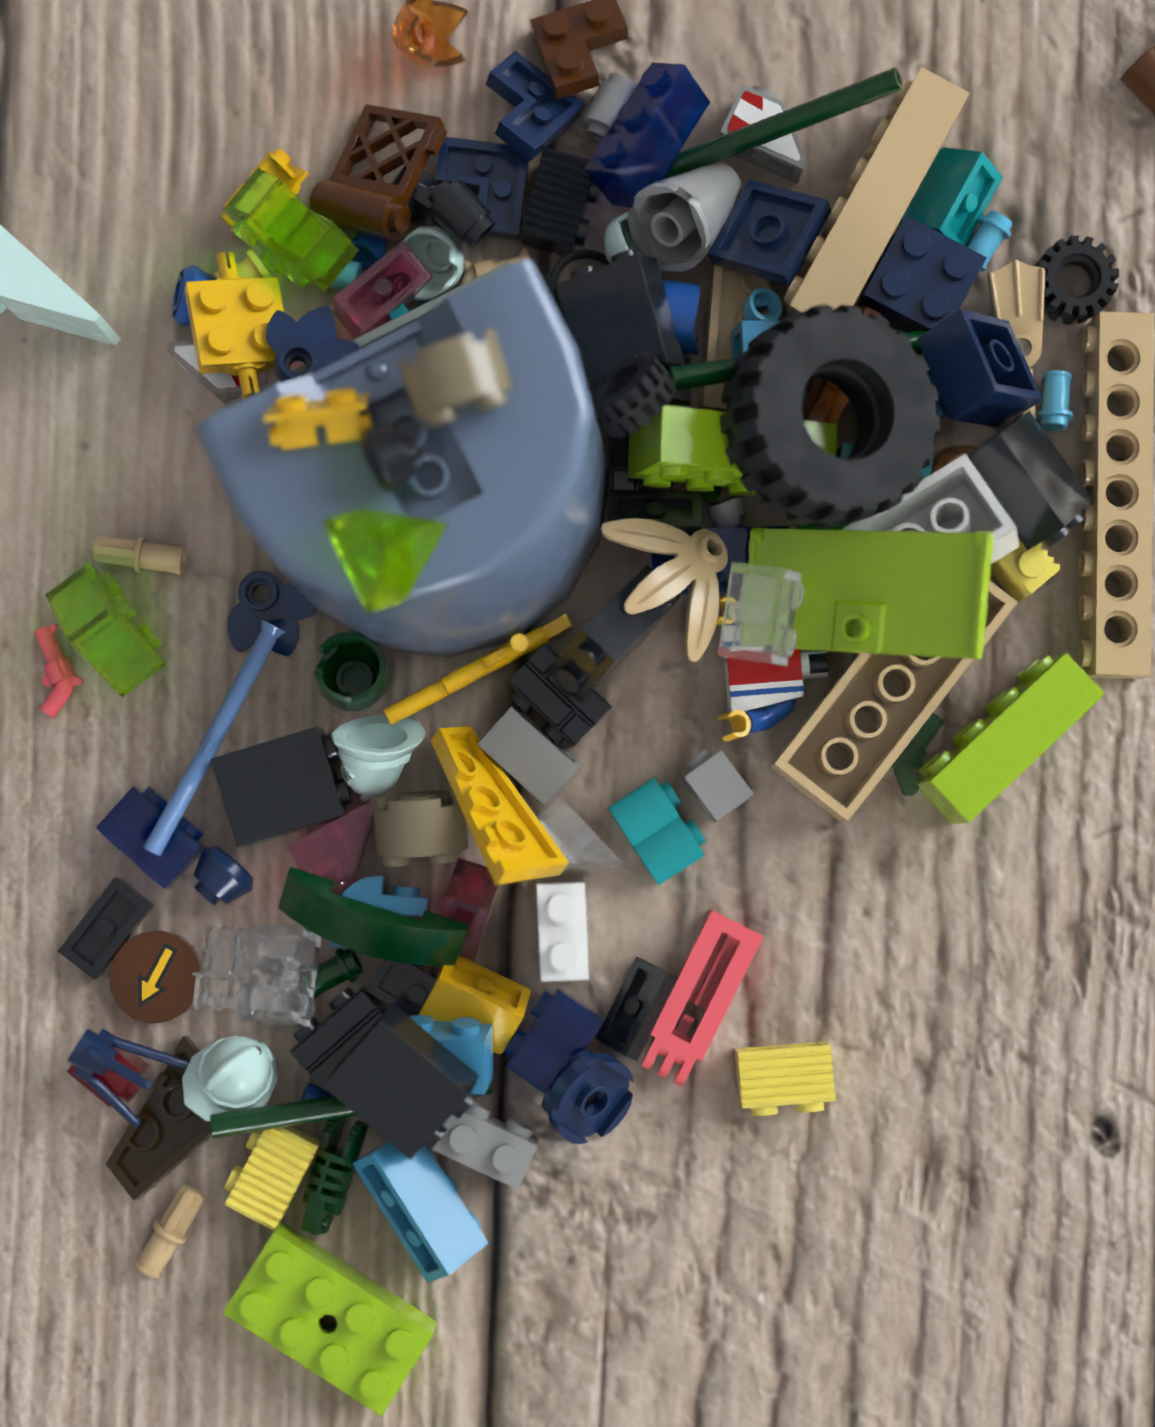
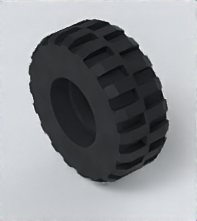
M827 304L813 306L802 313L796 312L760 333L749 342L748 350L739 354L731 367V374L735 378L724 384L721 400L722 403L727 405L726 413L720 416L721 433L727 434L729 447L725 449L731 465L736 463L743 475L739 480L749 493L755 491L762 497L760 500L761 505L772 513L786 512L787 520L792 523L804 526L814 522L818 528H832L846 523L851 524L890 510L901 503L903 495L911 493L917 488L923 478V473L920 470L929 467L936 452V446H933L932 443L934 437L939 435L940 416H936L935 403L939 402L936 386H931L926 372L929 368L922 355L917 356L910 347L912 342L900 330L895 332L889 328V322L873 312L864 316L861 309L851 305L842 304L835 309ZM810 376L823 378L835 384L845 393L854 408L858 426L857 439L853 451L847 460L834 457L825 452L815 443L807 431L802 415V396Z

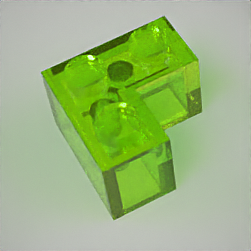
M259 168L255 170L223 209L235 222L231 228L233 232L251 247L257 244L264 251L260 258L268 267L279 275L285 273L302 288L309 283L325 292L359 251L333 221L308 209L280 178Z
M88 562L45 594L69 642L121 697H124L166 665L158 650V647L163 642L147 622L141 626L136 623L133 617L137 613L122 595L125 592L112 574L106 571L101 575Z

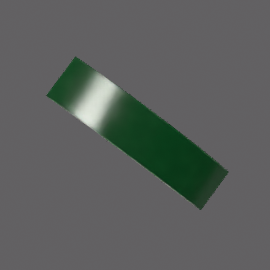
M290 867L278 908L311 932L353 951L393 962L424 966L456 964L469 924L424 910L422 919L419 921L333 893L335 881Z

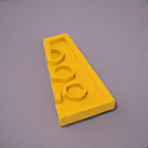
M472 726L439 728L430 740L495 885L560 875L569 864L568 860L500 765L478 745L481 739Z

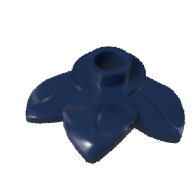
M326 305L308 312L297 322L285 312L277 310L267 326V343L276 354L274 367L280 382L311 375L359 351L357 343L345 339H336L335 319L331 308ZM296 361L303 362L307 366L306 370L299 374L292 372L289 367Z
M261 570L251 572L242 579L238 588L239 603L229 613L227 622L229 638L236 651L242 652L254 644L261 631L262 619L285 631L283 635L277 638L271 650L283 656H290L296 648L299 638L297 621L305 620L315 615V606L294 585L282 584L274 574ZM260 586L268 587L270 592L268 599L264 602H257L254 598V592Z

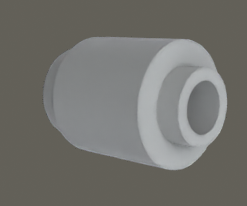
M611 73L607 80L600 82L582 118V124L587 129L586 135L594 142L609 146L611 142L620 143L640 105L638 97L641 89L633 80L621 74Z

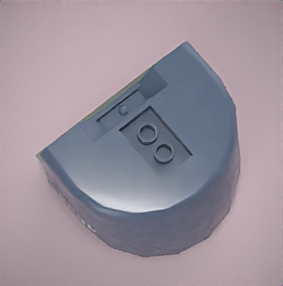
M531 258L521 260L512 265L508 261L352 340L359 345V351L311 375L285 382H280L277 378L259 387V393L245 400H242L241 396L214 410V416L204 420L194 428L239 520L283 574L327 618L354 633L366 636L384 650L451 658L502 644L515 634H523L568 599L601 541V527L603 525L609 477L604 447L578 347ZM495 329L514 387L513 391L506 394L509 404L480 413L479 410L477 411L475 405L458 410L460 420L431 429V426L427 427L425 420L416 421L397 360L405 356L410 361V364L418 361L415 354L416 350L468 333H472L473 339L477 340V342L487 340L484 330ZM303 365L292 372L302 373L306 370L307 366ZM354 388L356 395L369 393L370 399L367 408L361 410V414H371L373 427L396 425L401 434L410 430L423 458L415 461L418 469L417 473L398 492L383 491L369 468L359 441L328 444L325 426L316 427L319 441L318 446L285 451L282 450L281 446L272 447L269 438V427L277 426L276 421L264 423L263 417L269 406H275L274 400L285 396L304 395L306 401L326 399L325 393L332 390Z

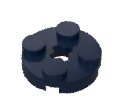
M582 1050L573 1056L570 1066L562 1072L552 1089L544 1095L542 1108L548 1113L549 1122L564 1139L575 1144L588 1143L584 1137L591 1136L596 1132L601 1137L605 1136L622 1121L628 1112L633 1098V1094L628 1091L629 1080L633 1082L632 1073L611 1054H593L590 1050ZM594 1093L596 1095L591 1102L587 1099Z

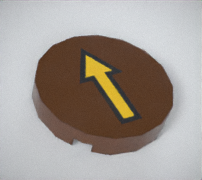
M163 930L141 933L126 941L114 955L109 971L111 993L118 1006L134 1019L147 1023L170 1021L187 1012L199 997L204 981L203 968L201 969L199 956L194 946L180 935Z

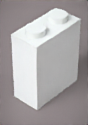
M585 882L538 883L537 904L541 982L589 980Z

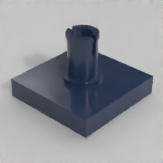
M749 179L707 255L712 264L790 286L832 211L829 202L826 199Z

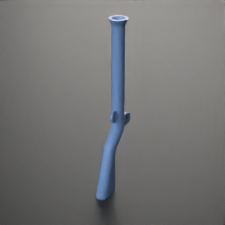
M261 619L260 633L191 763L145 843L144 849L158 856H161L195 791L208 768H210L212 764L211 758L216 757L217 751L277 638L285 633L282 629Z

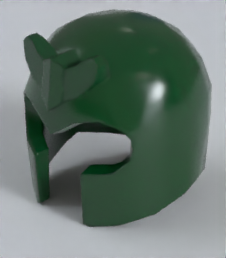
M341 632L328 637L318 647L319 653L324 656L320 659L316 671H314V676L321 695L332 706L344 711H361L371 707L385 694L390 682L389 665L375 642L359 633Z

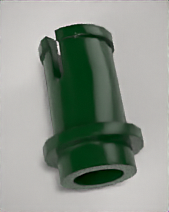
M342 948L335 950L336 956L309 970L301 972L303 984L312 998H317L320 994L346 980L350 982L357 980V975L363 972V967L353 950L346 949L344 951Z

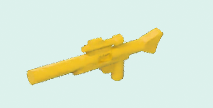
M564 614L542 628L538 627L525 635L515 634L499 648L440 678V680L382 711L390 726L454 692L467 687L481 677L516 661L575 627L569 616Z

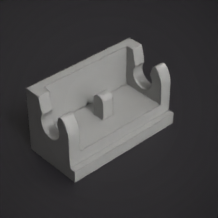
M514 705L507 710L479 741L478 745L537 800L546 806L583 765L563 746L559 747L529 715L527 716L518 706Z

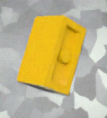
M458 955L455 965H443L440 967L435 984L424 1002L419 1015L430 1016L433 1018V1021L452 1022L457 1018L470 1017L477 1019L482 1024H493V1052L502 1054L524 1017L531 989Z

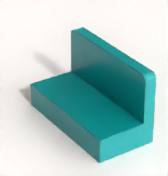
M942 147L905 211L901 223L907 215L966 246L979 223L978 220L984 214L1003 176L982 151Z

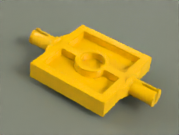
M221 252L216 255L220 278L209 281L186 282L184 292L199 374L223 372L239 376L242 400H245L260 392L257 374L268 369H275L276 354L267 343L266 331L273 314L277 310L284 312L278 277H239L235 254L228 252L226 258L225 252Z

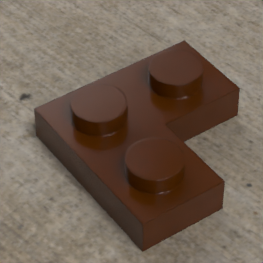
M590 0L529 19L532 36L557 99L598 87L600 85L599 74L590 51L628 39V27L617 0Z

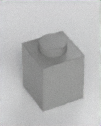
M706 749L685 764L690 773L681 779L713 822H718L754 795L722 750L712 756Z

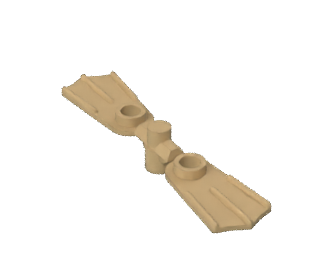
M1014 260L1006 266L988 273L987 279L993 315L995 318L1009 321L1016 339L1025 340L1029 344V353L1024 357L1028 366L1031 367L1039 360L1042 352L1045 269ZM1029 368L1033 376V368ZM1035 405L1015 417V419H1019L1029 411L1036 419Z

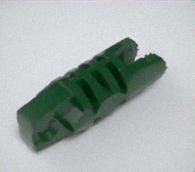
M345 1118L327 1120L317 1151L318 1155L314 1161L309 1176V1184L306 1186L302 1201L307 1203L301 1226L302 1230L314 1235L325 1234L329 1231L334 1215H341L347 1198L346 1195L355 1173L352 1163L359 1159L369 1125L365 1122L358 1120L353 1124L346 1139L344 1149H340L337 1147Z

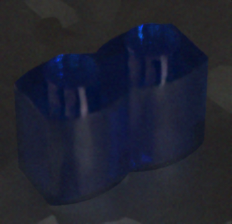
M133 786L95 828L164 889H169L199 857L202 851L207 848L199 840L204 833L183 816L161 856L144 849L143 847L168 801L151 786H148L145 791L140 787Z
M557 986L552 995L545 990L530 1011V1014L536 1017L526 1033L518 1029L503 1051L510 1056L505 1067L544 1094L552 1089L558 1077L570 1066L573 1056L587 1048L604 1022L603 1016L559 986Z

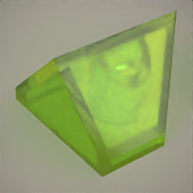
M364 508L333 516L322 522L367 614L402 603L409 597L448 524Z

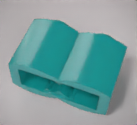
M652 778L607 807V809L657 885H660L703 857L705 854L700 846L706 840L692 819L684 823L677 813L675 807L680 805L681 802L670 784L665 781L659 785L656 779Z

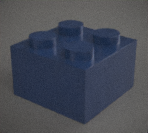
M906 215L858 306L869 307L877 311L889 322V327L897 331L900 330L902 333L918 330L929 331L959 311L987 257Z
M960 309L917 338L923 352L922 357L929 368L927 372L933 377L940 393L938 396L939 404L951 420L999 428L1043 400L1012 327L1007 320Z

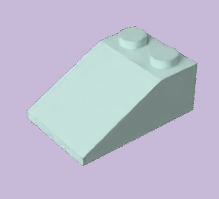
M0 225V314L8 308L15 316L24 321L111 345H116L121 340L97 311Z

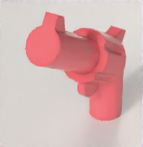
M56 623L42 627L34 632L47 663L43 667L46 675H44L42 682L46 687H54L40 706V709L53 718L57 716L67 702L74 687L85 683L83 678L76 675L70 658H64L55 636L59 629Z

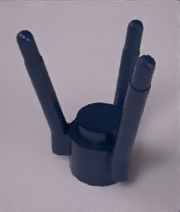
M103 1028L99 1034L87 1029L67 1060L77 1067L73 1074L86 1081L133 1127H138L140 1119L94 1072L103 1076L106 1070L109 1069L145 1090L151 1088V1082L114 1060L118 1051L110 1046L182 1069H187L189 1061L116 1037Z

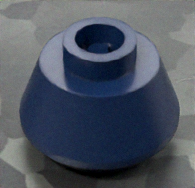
M217 846L207 847L202 851L193 874L199 880L194 888L210 903L216 905L221 899L226 904H229L253 890L254 878L229 854Z

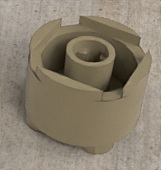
M495 329L484 330L487 338L484 341L477 342V340L473 339L472 333H468L416 350L415 354L418 361L410 364V361L405 356L397 360L416 421L425 420L427 427L431 426V429L460 420L458 414L460 409L475 405L476 410L483 413L509 404L506 394L513 391L514 387Z
M449 790L397 793L398 801H387L388 804H386L385 795L372 798L376 855L382 857L383 866L397 867L410 865L411 859L429 856L430 864L457 862V856L462 855V851L468 849L467 821L455 795L453 799H449Z

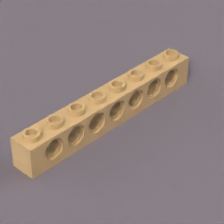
M1100 311L1088 323V326H1084L1081 336V350L1083 353H1087V370H1084L1082 373L1080 389L1081 396L1087 398V415H1083L1080 424V438L1082 442H1086V459H1083L1081 462L1079 479L1082 486L1086 487V491L1093 501L1081 511L1085 519L1079 523L1080 531L1085 532V549L1080 551L1078 561L1079 574L1085 577V594L1080 595L1078 602L1079 621L1084 622V640L1079 641L1077 660L1078 665L1084 667V672L1090 678L1138 680L1151 676L1154 313ZM1115 354L1119 356L1124 363V371L1120 372L1112 369L1108 364L1107 355ZM1107 398H1115L1122 404L1124 409L1123 416L1113 415L1108 410ZM1107 442H1114L1121 447L1123 451L1122 461H1115L1109 457L1106 451ZM1107 486L1115 487L1121 492L1123 497L1121 507L1114 506L1107 500ZM1107 531H1113L1120 536L1122 540L1120 552H1115L1107 546L1105 541ZM1107 575L1114 576L1120 581L1122 592L1119 598L1113 597L1107 592L1105 588ZM1107 620L1116 622L1121 629V639L1118 643L1110 641L1105 635L1104 626Z

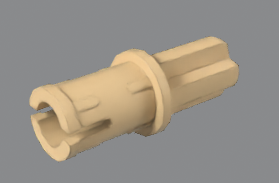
M100 535L96 537L92 551L93 559L98 563L134 567L137 573H141L143 569L182 575L187 557L185 546L177 547L151 543L141 536L137 541Z
M183 1185L177 1192L163 1218L154 1222L153 1228L155 1231L134 1263L135 1267L145 1275L155 1279L160 1278L177 1246L184 1244L188 1239L185 1233L204 1202V1196L197 1189Z

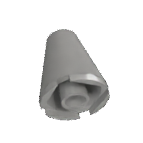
M717 162L649 184L641 189L634 197L633 207L629 209L627 217L630 235L638 250L643 255H652L662 263L658 267L666 271L683 272L695 267L707 255L742 192L739 176L727 164Z

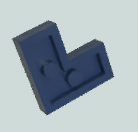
M516 50L490 71L485 84L515 107L499 121L495 135L528 161L534 159L544 147H547L580 117L585 106L583 102L573 95L557 99L548 75Z
M445 137L438 155L435 178L440 184L447 179L452 184L460 179L470 190L479 191L478 198L491 211L490 218L496 223L487 236L519 240L529 161L508 144Z

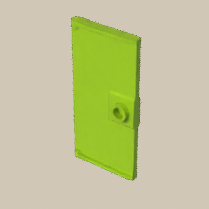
M753 527L749 540L742 645L746 647L981 660L984 648L990 567L993 557V533L767 529L766 527Z

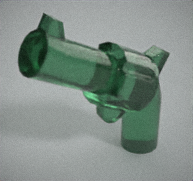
M934 713L931 714L891 766L899 788L905 796H912L918 792L919 785L913 771L924 764V758L927 755L925 749L944 724V721Z

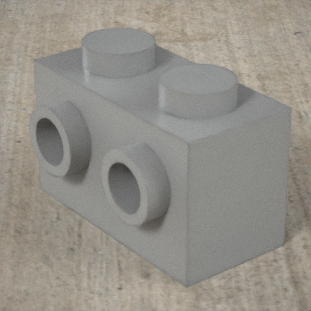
M475 1101L459 1119L451 1115L443 1125L447 1130L433 1147V1151L518 1190L538 1147L539 1138L532 1135L534 1130L514 1119L508 1118L506 1123L490 1116L491 1110Z

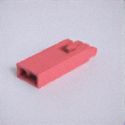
M711 909L709 910L676 976L678 979L650 1034L654 1038L640 1066L649 1070L654 1064L657 1054H659L664 1059L657 1075L666 1078L675 1062L681 1066L675 1074L673 1083L681 1087L684 1085L696 1059L703 1060L764 936ZM687 1001L706 1010L693 1037L686 1034L695 1018L686 1013L683 1014L677 1028L674 1029Z

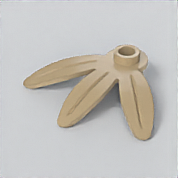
M630 518L604 523L601 531L604 537L610 541L646 552L675 556L674 559L652 571L637 585L627 598L624 609L629 614L650 610L674 598L693 582L687 609L685 653L689 660L693 662L700 660L712 639L718 619L719 584L716 573L723 570L728 562V551L723 540L711 530L701 529L689 536L684 531L673 526L649 519Z

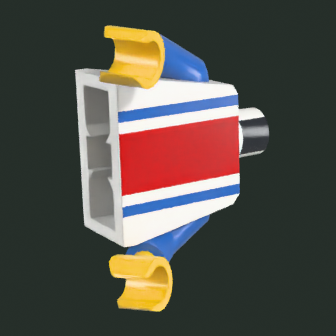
M720 597L719 605L722 609V616L718 617L716 625L730 624L732 626H724L721 630L728 712L719 715L717 719L718 721L726 719L731 723L732 733L722 736L724 741H731L744 737L747 734L769 730L794 711L796 700L804 696L803 679L828 677V660L826 651L800 652L798 649L743 646L742 630L745 605L739 604L733 597Z

